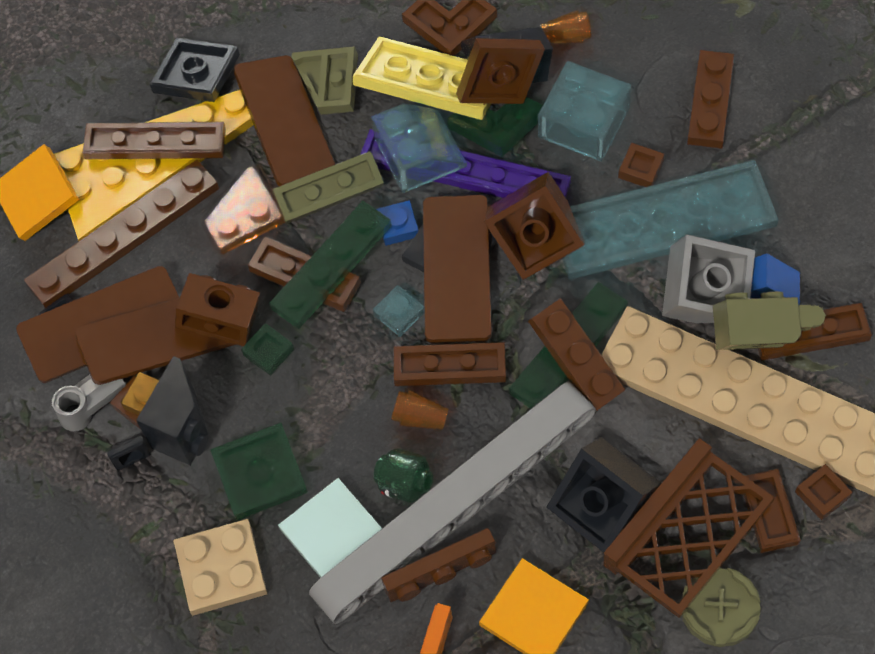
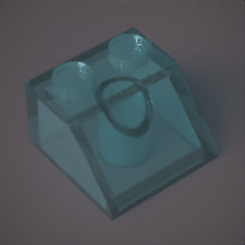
M403 103L371 116L375 140L402 193L467 167V163L438 109Z

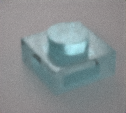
M398 285L373 309L374 316L399 337L425 313L424 306Z

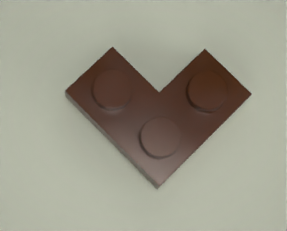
M417 0L402 13V20L407 26L441 52L455 56L462 50L461 41L477 36L497 18V9L486 0H462L451 11L445 9L435 0Z

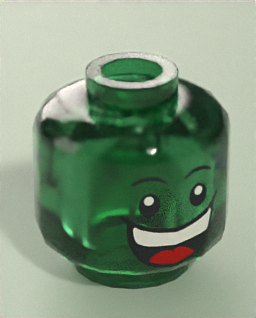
M399 448L390 450L378 459L374 468V481L377 483L381 494L404 502L412 503L417 501L423 493L426 494L430 490L433 483V473L430 471L426 457Z

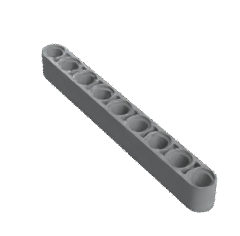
M571 382L564 383L322 576L311 587L309 595L334 624L344 621L384 589L381 577L420 560L586 425L594 416L596 408Z

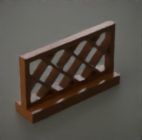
M700 438L604 552L603 566L615 575L619 572L678 618L683 615L773 503L775 498L711 452L712 447ZM713 467L725 475L727 487L705 489L703 477ZM732 481L739 486H733ZM699 483L700 490L692 491ZM750 493L761 502L754 511L737 512L734 494ZM729 495L731 513L709 515L707 497ZM701 498L704 516L682 518L681 503L686 499ZM676 512V519H669ZM745 519H747V520L742 524V526L739 527V521H738V520H745ZM733 521L734 536L730 540L713 541L711 523ZM705 524L708 542L686 544L683 526ZM678 526L680 545L658 547L656 537L658 531L661 528ZM652 540L653 548H645ZM723 548L716 557L715 549ZM709 550L711 557L709 567L707 569L690 571L687 552ZM682 553L684 571L661 572L659 555ZM654 555L657 574L641 576L631 569L630 565L637 557ZM691 578H699L692 586ZM686 579L688 593L679 604L665 594L663 581ZM651 582H658L659 589L652 585Z

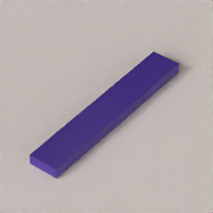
M372 129L369 130L361 154L371 151L379 169L501 198L506 197L547 172L550 173L565 198L571 183V176Z

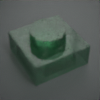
M266 323L241 349L243 356L270 376L295 350L292 342Z

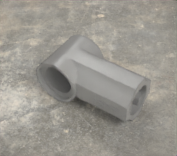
M89 374L75 386H64L58 389L52 398V406L61 426L69 431L84 429L90 423L92 414L113 400L125 387L126 383L123 379H119L103 385H97L92 381ZM72 405H79V407L72 412H65V410Z

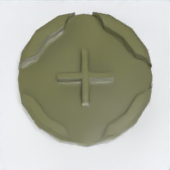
M720 568L683 613V622L690 633L705 644L717 647L736 645L748 638L758 624L761 610L759 593L751 580L739 571L730 568ZM691 578L692 586L699 578ZM687 585L684 588L682 599L688 593Z

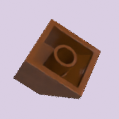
M549 172L487 208L484 223L523 280L585 245L569 203Z

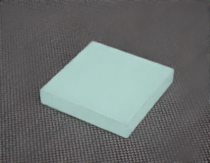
M339 478L278 525L282 533L320 578L382 529Z

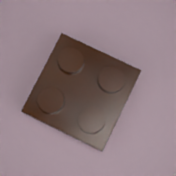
M476 38L456 92L459 102L523 104L545 50L540 40Z

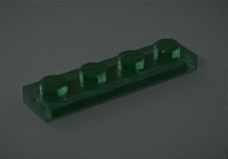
M362 201L269 303L271 310L300 329L390 229L391 219Z
M598 282L573 311L572 315L596 347L624 313L628 306V301ZM544 346L510 386L509 394L532 409L558 387L566 383L568 378Z

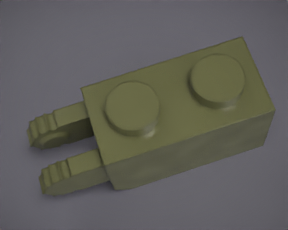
M780 291L760 294L761 298L748 299V293H731L725 295L724 301L713 305L716 350L780 348L785 344L795 343L801 336V331H808L812 327L815 328L824 324L826 316L819 305H798V297L784 298L783 292Z

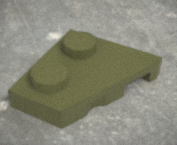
M355 46L292 53L291 57L321 115L354 112L356 86L353 85V75L357 70L358 53Z

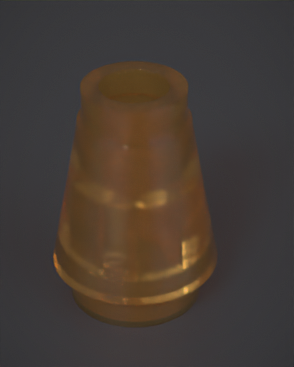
M575 10L541 23V28L551 43H584L585 39L592 38L587 11L579 13V10Z
M411 390L408 393L399 391L391 420L400 422L399 426L443 430L449 408L442 407V405Z

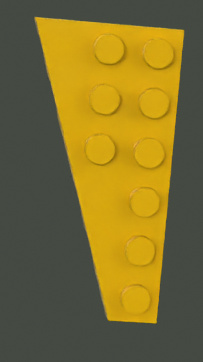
M240 90L217 97L215 102L205 101L144 122H224L226 128L225 145L254 125ZM83 144L54 153L79 198L76 203L68 208L78 241L195 160L202 162L206 159H85L82 153Z

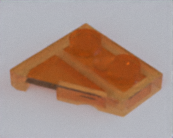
M253 166L246 169L204 221L208 232L222 255L285 223L283 215Z

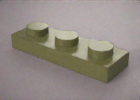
M371 151L274 188L272 191L285 224H288L384 186V181Z

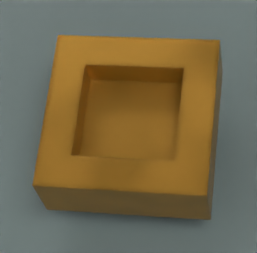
M139 372L121 402L123 408L139 415L159 380Z

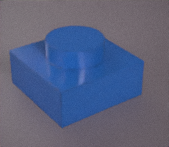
M410 200L375 209L385 246L413 239L419 230Z

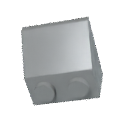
M690 235L682 237L670 247L662 316L692 323H714L713 305L724 301L725 295L748 293V299H750L755 250Z

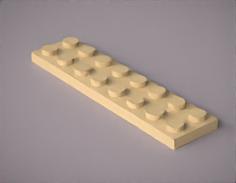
M626 307L601 354L621 384L817 471L826 464L843 483L875 497V413L733 351L716 350V344L634 308Z

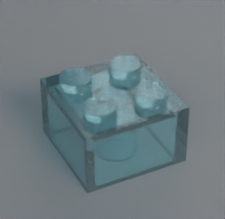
M567 61L538 114V137L602 162L630 108L632 85Z

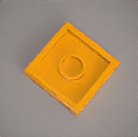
M45 144L0 178V204L18 238L24 241L28 240L79 200L51 148Z
M522 558L479 621V625L523 654H556L585 610L589 599Z

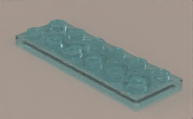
M752 160L570 206L585 245L566 255L562 260L568 278L571 280L668 255L670 247L685 235L719 242L777 227L779 219L756 161Z

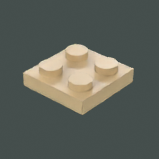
M248 519L174 539L188 607L192 616L268 594Z

